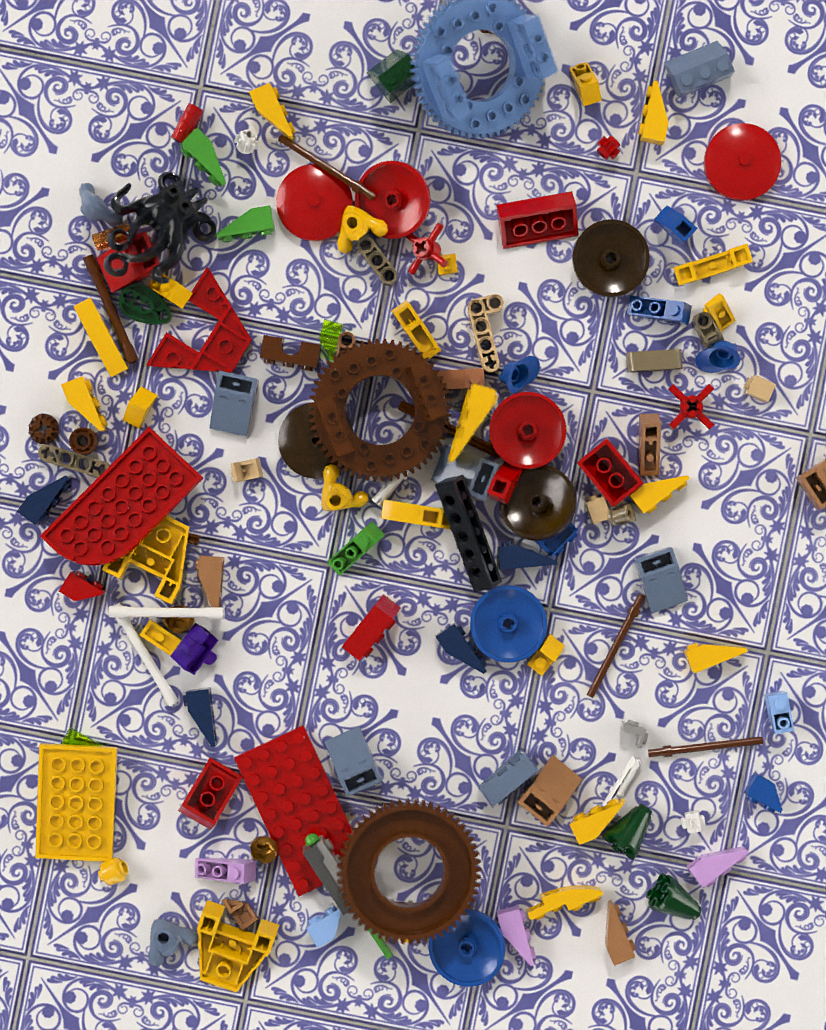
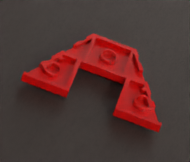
M206 267L193 288V294L188 301L219 320L200 352L166 332L146 364L147 366L233 373L252 342L251 337L210 269Z

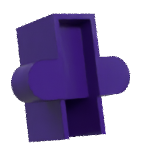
M195 622L170 657L184 670L195 675L203 663L212 665L216 661L217 655L212 649L219 640L206 628Z

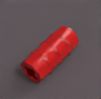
M188 103L171 135V138L180 144L196 128L204 112L191 103Z

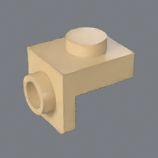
M260 458L231 463V475L234 482L263 477Z

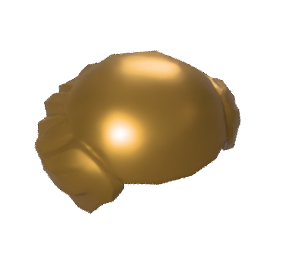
M175 605V606H171L170 608H188V607H187V606L185 607V605H183V606H182V605H179V606ZM164 617L163 622L167 629L173 633L180 634L190 629L195 619Z
M266 836L255 838L250 845L252 858L259 860L263 864L271 863L272 860L276 859L279 852L277 842Z

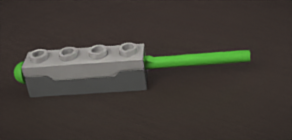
M309 834L305 839L306 845L302 846L303 854L342 914L345 915L348 913L350 906H344L346 900L341 899V895L344 892H339L338 889L342 886L337 884V880L342 877L336 874L337 871L341 870L337 868V864L342 863V861L338 860L339 854L335 855L332 850L334 847L329 839L325 840L323 835ZM378 932L371 935L387 959L391 958L393 954L382 938L378 939Z

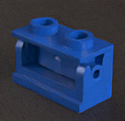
M570 522L565 530L557 536L534 542L550 557L554 555L558 557L565 549L563 545L567 541L571 543L578 536L576 532L579 529Z

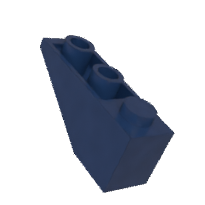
M65 475L30 494L17 510V513L35 525L44 524L49 517L48 512L52 507L55 508L60 502L59 496L61 493L66 492L71 486L70 480L72 478Z
M453 623L435 635L447 654L483 674L487 672L485 667L488 665L481 656L479 658L476 656L474 651L477 649L471 640L468 642L463 636L466 633L460 624L456 626Z

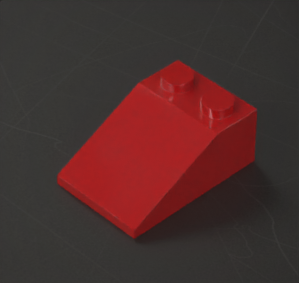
M210 757L178 811L211 830L243 776Z

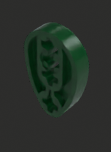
M134 283L125 287L121 292L119 306L123 314L128 318L149 325L167 324L172 320V312L167 303L146 285ZM133 293V298L138 299L141 297L140 301L144 304L150 302L149 306H151V309L143 311L144 308L141 305L134 307L135 303L129 300L128 303L126 302L125 295ZM166 310L168 318L160 320L161 317L155 311L163 313Z

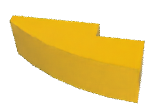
M407 300L391 310L419 353H423L422 357L424 359L427 357L430 359L441 351L427 327Z

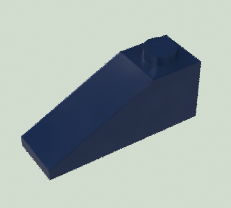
M501 542V546L497 547L499 570L558 565L557 560L521 546L513 545V542Z
M211 687L187 690L186 695H183L184 706H187L188 712L211 747H215L217 745Z

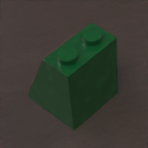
M398 49L366 73L389 103L416 84V81L411 80L415 73L410 72L411 69L415 68V65L410 64V61H413L408 53Z

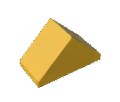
M140 387L128 402L123 420L140 429L158 395Z

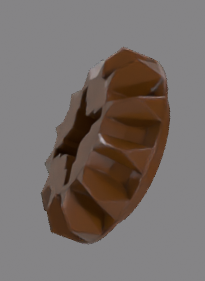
M39 414L33 417L28 425V433L32 440L39 444H49L59 434V424L49 414ZM42 423L44 426H51V428L46 430L45 435L43 432L36 431L41 428Z

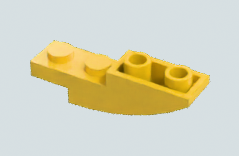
M383 500L380 519L450 529L446 514L441 508Z
M573 885L560 887L540 894L543 902L526 910L530 920H539L545 917L547 912L561 910L563 908L562 905L565 904L569 911L572 909L577 911L583 907V904L589 901L594 903L600 900V896L604 894L601 888L596 886Z

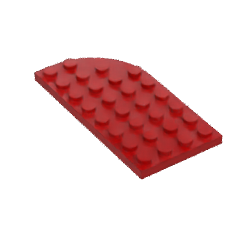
M148 427L40 537L59 555L77 564L96 566L117 561L136 548L204 478L156 432Z

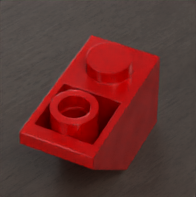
M504 463L495 473L487 490L488 496L493 500L508 505L523 470Z
M77 570V572L71 571L59 592L73 601H79L104 595L106 590L102 589L104 586L95 580L93 582L86 579V574Z

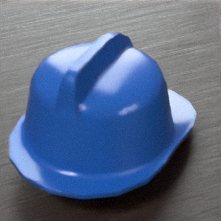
M718 341L712 348L699 352L695 363L704 372L716 373L737 367L740 364L741 358L737 352L736 343Z
M527 356L518 362H509L504 366L502 373L498 377L507 385L511 393H516L535 380L540 370V362L535 356Z

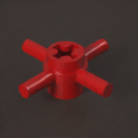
M438 222L429 237L418 238L413 233L406 236L413 243V253L417 256L408 270L410 274L415 275L423 260H434L443 268L447 266L448 261L440 256L441 247L439 243L435 242L444 227L441 223Z
M674 384L668 389L680 401V413L670 422L669 427L674 430L685 418L697 417L709 430L715 425L702 413V401L714 390L712 385L708 384L697 396H685ZM689 400L696 405V410H691L690 412L687 410L689 408L687 404Z

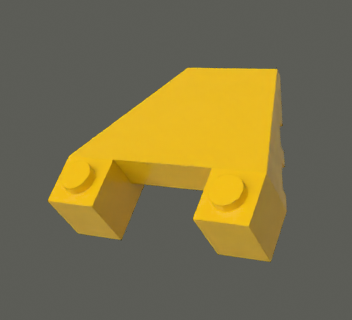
M474 383L470 389L466 390L447 463L455 461L490 411L491 406L495 407L498 398L495 395L496 390Z
M166 516L129 554L117 561L105 564L102 570L122 580L131 563L161 578L162 581L154 596L173 606L182 589L190 527Z
M207 900L197 926L200 980L237 992L250 977L251 973L258 968L263 959L270 954L279 924L261 919L256 934L241 930L235 926L220 922L225 906Z

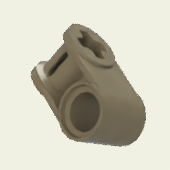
M701 312L693 317L692 324L705 349L710 348V346L718 341H724L721 331L709 313ZM700 316L706 318L705 326L699 325L698 318Z
M632 502L621 504L608 510V518L612 526L636 521Z

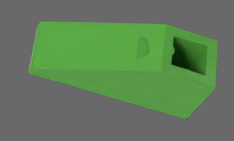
M195 128L179 145L182 148L180 151L186 158L189 159L191 157L196 162L194 165L202 173L205 171L210 176L208 179L215 186L219 185L220 187L224 186L226 181L212 142L198 128Z
M271 206L251 208L216 234L218 240L231 242L236 237L249 239L255 234H260V236L271 235V232L275 231Z
M372 521L331 557L327 563L340 576L381 540L385 534Z

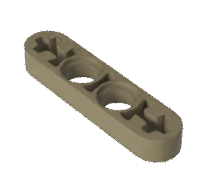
M45 444L38 450L40 459L45 462L97 478L100 476V471L93 469V473L90 472L93 468V461L96 462L94 466L102 467L104 464L105 469L110 466L105 461L53 445ZM48 448H50V452L57 454V450H59L60 452L58 453L57 458L53 456H48L47 458H45L46 455L43 454V451L48 450ZM64 453H68L71 456V461L68 464L61 462V456ZM82 459L89 461V467L86 470H82L79 467V462Z

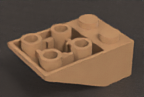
M825 458L795 477L816 510L826 507Z
M552 755L519 795L517 802L548 827L582 781V778Z

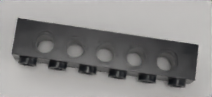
M464 475L446 478L435 484L463 560V565L466 568L470 584L474 592L492 589L501 583L502 579Z

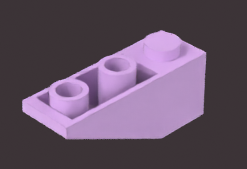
M742 846L701 854L688 864L687 868L703 888L705 886L709 887L716 882L718 876L727 874L732 869L731 866L736 862L739 864L744 861L749 852Z
M195 858V878L245 884L256 880V861L229 858Z
M519 905L497 910L500 928L505 938L530 966L534 965L533 959L536 958L534 947H529L528 940L532 939L529 928H524L523 922L527 921L524 910H520Z

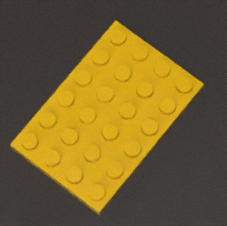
M39 744L35 858L102 862L113 858L118 747Z

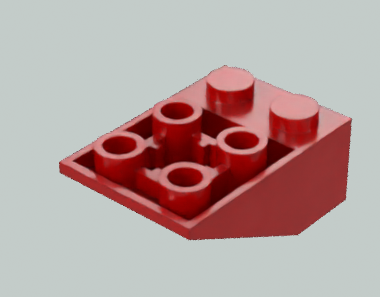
M146 231L137 234L127 250L116 251L110 249L96 258L112 293L151 276L153 267L161 263L159 256L145 262H129L128 271L121 277L109 275L104 269V260L110 253L139 254L147 251L153 243ZM115 259L111 265L114 269H121L123 262L120 259Z

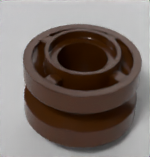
M77 428L69 437L71 449L78 454H91L98 447V436L91 429ZM82 436L88 438V444L84 447L80 445V438Z

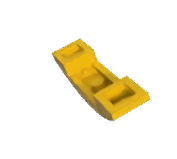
M747 243L694 262L691 261L673 267L678 285L681 286L752 263L753 259Z

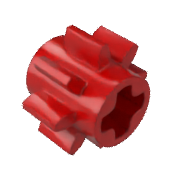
M603 136L597 143L599 146L597 152L606 160L609 157L614 159L620 152L618 149L620 143L613 136L608 138Z

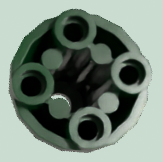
M640 803L638 807L635 806L607 829L602 838L608 843H612V848L616 852L621 854L623 851L628 858L634 860L641 847L653 812Z
M660 874L654 887L650 888L646 893V898L649 899V907L656 912L688 920H696L701 914L702 909L699 904L670 875Z

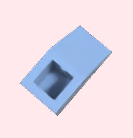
M778 691L764 694L767 713L774 733L780 734L794 731L787 692Z
M335 905L325 910L326 914L320 917L316 915L308 920L309 923L306 929L317 948L335 938L341 916L340 909L335 907Z

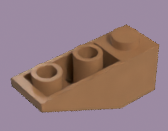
M609 900L607 903L605 945L615 966L634 958L633 951L636 950L633 940H628L626 933L629 931L625 921L621 923L619 915L622 914L618 904L613 905L612 900Z

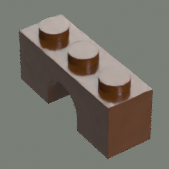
M263 335L260 358L264 360V363L275 365V362L283 363L282 366L294 368V365L302 366L301 369L306 371H313V368L318 369L321 345L301 341L298 353L288 355L283 351V338Z

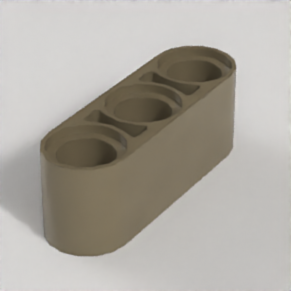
M362 236L357 241L359 253L384 285H394L397 282L396 270L373 239L368 236ZM362 242H369L371 248L369 250H362L360 247ZM374 257H381L383 262L381 265L375 266L372 264V259ZM386 272H392L394 279L386 281L383 276Z
M682 349L626 353L627 372L683 369Z

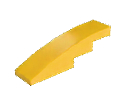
M90 297L74 305L90 340L110 376L113 377L127 370L128 366L92 298Z

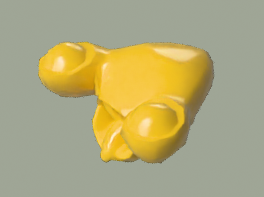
M347 206L343 214L341 230L337 240L338 250L345 254L352 251V241H358L367 234L369 229L378 237L385 236L388 231L387 224L383 220L372 217L358 207Z
M332 464L325 467L321 496L323 510L337 511L347 508H360L367 505L369 501L367 493L357 491L352 495L346 486L342 483H336L340 475V469Z

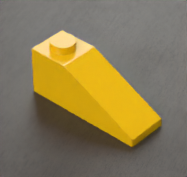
M697 642L687 645V649L683 650L693 673L748 652L747 648L741 646L698 644Z

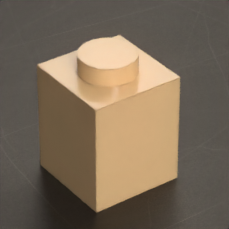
M753 375L751 378L748 377L743 388L746 389L744 394L766 403L769 402L776 384Z
M598 494L588 497V501L584 504L591 523L596 524L609 519V508L605 497H599Z

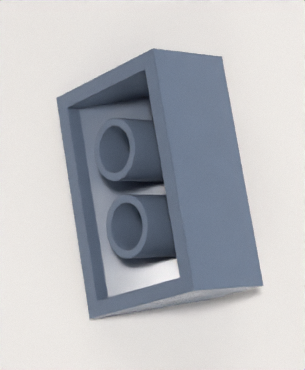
M718 41L664 62L678 98L727 79L735 72L728 53Z

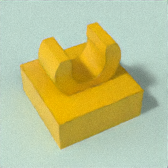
M456 254L440 255L448 261V264L443 268L437 263L439 276L458 273Z

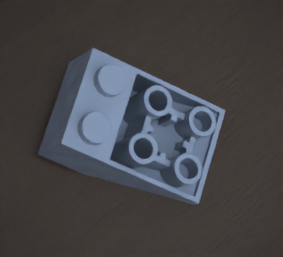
M219 371L209 428L247 436L259 380Z
M445 444L431 480L439 483L446 478L463 474L471 496L485 501L488 495L487 490L497 472L499 464L465 451H461L454 462L447 463L451 446Z
M666 547L633 559L651 613L688 601L679 565L672 547Z
M360 726L324 741L347 797L382 782L383 777Z

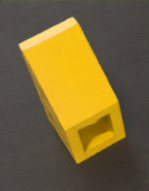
M588 62L579 63L569 68L577 95L583 107L602 101L599 82Z
M164 274L161 275L164 278H169ZM171 278L165 284L157 283L151 279L149 288L182 309L193 294Z

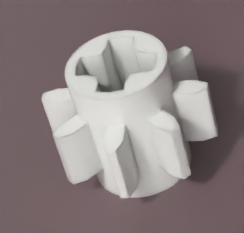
M244 130L240 131V134H236L234 142L237 143L236 148L239 152L249 154L253 153L254 149L257 150L259 141H257V136L253 131Z
M699 811L685 812V818H681L683 829L687 828L688 833L702 831L701 826L706 825L705 817L699 815Z

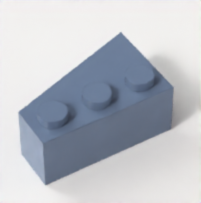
M521 748L478 787L494 806L497 803L500 805L508 798V794L512 791H517L522 786V783L533 777L539 770L537 765Z

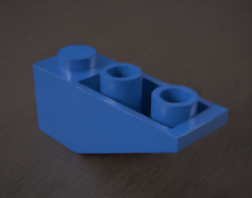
M631 295L627 314L669 323L689 325L692 306L682 301Z

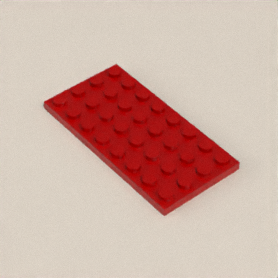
M302 725L234 757L271 839L277 842L278 854L298 897L323 886V883L303 854L302 846L306 845V837L309 834L323 835L325 840L329 839L334 847L332 850L335 855H344L340 852V848H346L343 840L349 841L346 834H353L351 825L306 728Z

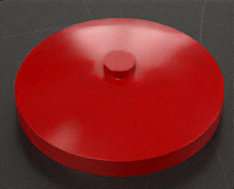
M749 123L733 124L720 130L709 142L704 155V171L710 185L720 195L736 201L752 200L766 193L776 182L781 169V153L775 139L763 128Z
M401 161L380 162L369 168L359 180L365 185L364 187L375 193L376 197L371 201L361 193H355V207L362 209L374 218L383 220L387 224L388 231L382 238L397 239L406 237L418 230L426 220L431 204L430 190L423 175L413 166Z
M315 164L303 165L290 172L280 184L276 197L277 212L285 228L294 236L313 242L324 241L340 233L344 211L347 206H353L350 187Z
M521 392L503 400L495 409L489 426L490 441L497 455L509 465L521 469L539 468L551 462L561 451L567 431L564 415L557 404L550 398L535 392Z

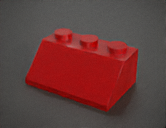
M608 437L577 462L612 507H615L644 483Z

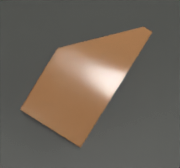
M230 899L222 900L241 930H245L259 920L249 903Z

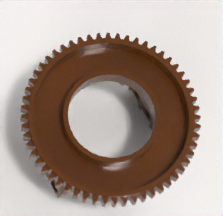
M376 338L375 344H372L370 339H368L367 345L360 341V347L353 343L352 350L347 346L345 347L346 353H343L341 350L339 351V358L333 355L334 362L327 361L329 368L322 367L324 374L318 373L317 375L321 381H314L318 388L311 389L316 395L309 397L314 403L308 404L309 407L314 408V410L308 412L309 415L314 416V418L309 420V422L315 423L311 430H317L313 437H320L316 444L324 445L321 448V452L328 451L325 457L332 456L331 463L338 461L337 468L339 469L341 466H344V473L350 469L351 476L357 472L358 479L363 474L366 481L372 476L374 482H376L378 477H380L381 482H384L385 476L388 477L389 481H392L393 475L398 480L400 479V473L407 477V470L413 474L415 473L414 467L419 470L421 469L420 463L427 465L428 463L425 458L432 460L431 452L438 453L435 446L442 447L439 439H446L442 433L449 431L444 426L450 425L446 418L451 417V414L446 411L451 409V406L446 405L447 402L451 401V398H445L449 391L443 390L447 384L440 383L444 377H437L439 369H432L435 364L431 363L428 365L429 358L422 359V352L416 355V348L409 351V344L402 348V342H399L396 346L394 340L387 344L386 339L383 340V343H380L378 338ZM374 376H385L400 382L410 393L414 404V417L407 433L399 440L385 445L371 444L360 439L351 430L345 414L346 401L351 390L359 382Z
M406 798L405 803H402L401 799H398L397 804L393 800L390 803L382 802L381 809L376 806L375 813L369 810V817L362 815L364 821H356L358 827H351L353 834H346L349 841L343 840L346 848H340V852L344 855L338 856V860L342 861V863L337 864V868L341 870L336 872L337 876L342 877L337 880V884L342 885L338 888L339 892H344L341 895V899L346 900L344 902L345 907L350 906L348 913H354L352 916L353 920L359 919V926L365 924V931L371 928V935L378 932V939L385 935L386 942L392 938L393 943L396 944L397 940L400 939L402 945H404L405 940H408L409 944L412 945L414 939L420 944L422 938L425 942H428L429 936L435 940V934L438 933L441 937L443 936L442 930L450 932L448 926L451 925L455 928L454 921L461 922L460 915L467 916L465 908H472L469 902H475L472 895H478V891L474 888L480 887V883L476 880L481 879V875L477 874V872L482 871L480 866H476L481 863L479 858H475L480 855L479 851H474L477 848V844L471 843L474 838L473 836H468L470 831L469 829L464 830L466 826L464 823L459 824V817L453 819L454 813L451 812L447 815V808L440 810L441 806L439 804L433 807V802L430 801L426 805L424 799L418 804L417 798H414L413 803H410L409 798ZM414 837L423 839L433 845L442 858L443 875L438 888L427 899L419 903H413L411 900L409 902L394 901V899H388L381 893L375 882V865L380 853L390 843L401 838Z

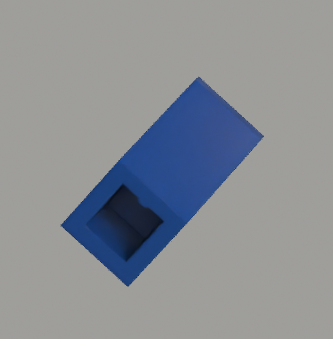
M666 206L654 219L681 246L698 229L683 214L669 206Z
M754 772L744 790V793L748 796L747 799L755 804L761 802L765 805L764 809L772 813L775 810L781 813L783 809L775 784Z

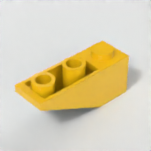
M654 80L652 85H648L646 97L649 99L648 104H644L642 116H645L644 123L639 125L638 135H641L640 141L662 146L665 142L669 122L658 81Z
M268 83L249 91L258 114L287 138L294 140L293 133H296L292 122L288 123L285 118L288 113L284 104L280 105L277 100L280 98L277 88H272L271 84Z
M81 376L61 384L68 403L99 431H107L105 426L108 423L105 416L99 412L98 408L101 406L98 398L93 397L91 392L93 385L90 379Z
M686 475L644 483L628 496L642 514L645 512L650 514L657 508L656 504L661 500L663 503L672 497L671 492L675 489L678 491L683 489L687 485L686 481L690 478Z
M614 798L603 807L597 805L590 809L591 812L586 814L580 812L573 816L574 819L569 825L579 845L596 839L624 805L625 798L619 800Z

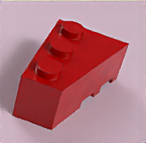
M383 594L349 636L342 648L358 661L363 656L367 658L374 650L372 645L374 643L379 644L385 636L383 634L386 628L390 630L396 623L394 618L401 607Z

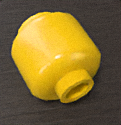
M117 857L112 858L100 865V871H98L99 878L110 886L120 883L126 879L129 872L128 866L124 860Z

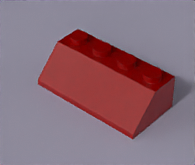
M572 191L496 205L503 249L579 236L577 207Z

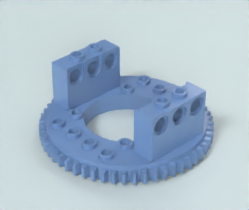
M445 0L446 6L438 5L440 11L433 10L434 17L427 16L429 23H422L425 29H419L418 32L421 34V37H415L419 43L418 45H413L416 52L411 53V56L415 57V60L410 61V64L415 65V68L410 70V72L415 73L411 80L416 81L413 88L419 90L415 93V96L421 97L418 102L425 104L422 109L425 111L429 110L427 116H434L432 121L436 123L439 121L438 126H445L444 130H451L452 134L456 135L458 133V136L461 137L465 135L466 138H471L472 136L474 139H478V137L485 139L486 135L492 138L493 133L499 136L500 131L506 133L507 128L513 129V123L519 125V119H525V113H531L529 108L535 107L534 100H539L537 94L543 92L540 89L541 86H545L542 80L558 72L539 16L526 15L527 9H521L522 5L515 4L516 0H452V2ZM477 30H487L498 36L504 43L509 55V72L504 85L496 94L484 100L473 101L466 98V92L462 90L458 79L460 76L455 71L451 56L454 53V48L464 36Z

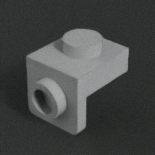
M629 719L628 722L622 721L620 727L622 731L638 735L635 744L637 747L641 748L642 744H646L648 733H646L647 730L644 727L639 726V722Z

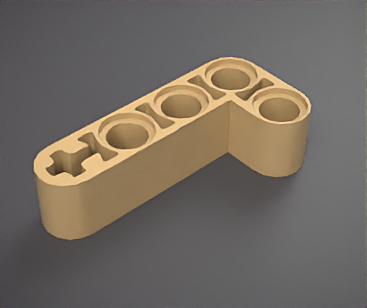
M498 294L473 299L469 302L467 308L481 366L486 373H494L499 367V358L487 316L501 311L504 300ZM492 299H497L500 302V306L494 309L490 306L489 302ZM479 304L482 310L479 313H473L471 306ZM479 322L484 323L486 330L483 332L477 331L476 324ZM481 342H490V350H483L480 347ZM493 352L494 355H490L491 362L496 364L493 366V369H490L489 366L486 367L485 365L488 363L487 356L483 358V355Z

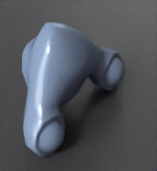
M82 183L79 188L82 201L80 211L82 214L94 222L102 220L114 226L122 224L123 215H118L113 210H110L105 202L95 194L92 184Z
M155 919L150 934L149 963L152 966H160L164 963V956L174 955V952L179 948L180 940L189 946L196 944L198 940L197 932L192 928L180 927L168 920Z

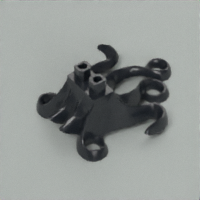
M164 172L158 178V186L161 190L158 194L142 197L127 205H121L120 199L131 189V184L127 183L114 194L111 199V207L118 215H127L134 212L136 213V218L129 231L121 228L110 231L107 236L109 246L116 251L127 250L133 243L138 229L143 225H150L154 228L156 239L147 251L139 254L110 253L104 260L106 272L114 277H121L128 271L129 262H145L160 255L165 249H169L171 254L151 270V277L155 282L161 284L168 283L170 279L164 278L161 275L179 263L185 248L189 229L192 227L194 236L200 241H210L216 235L217 227L215 221L207 214L198 211L206 204L208 199L205 197L196 202H190L196 195L198 188L183 192V183L180 177L173 172ZM167 178H172L175 180V183L166 187L164 181ZM206 223L210 225L211 231L208 234H204L200 229L201 224ZM117 234H124L127 238L126 242L122 244L117 243L115 240ZM120 259L123 262V267L121 269H114L111 265L112 261Z

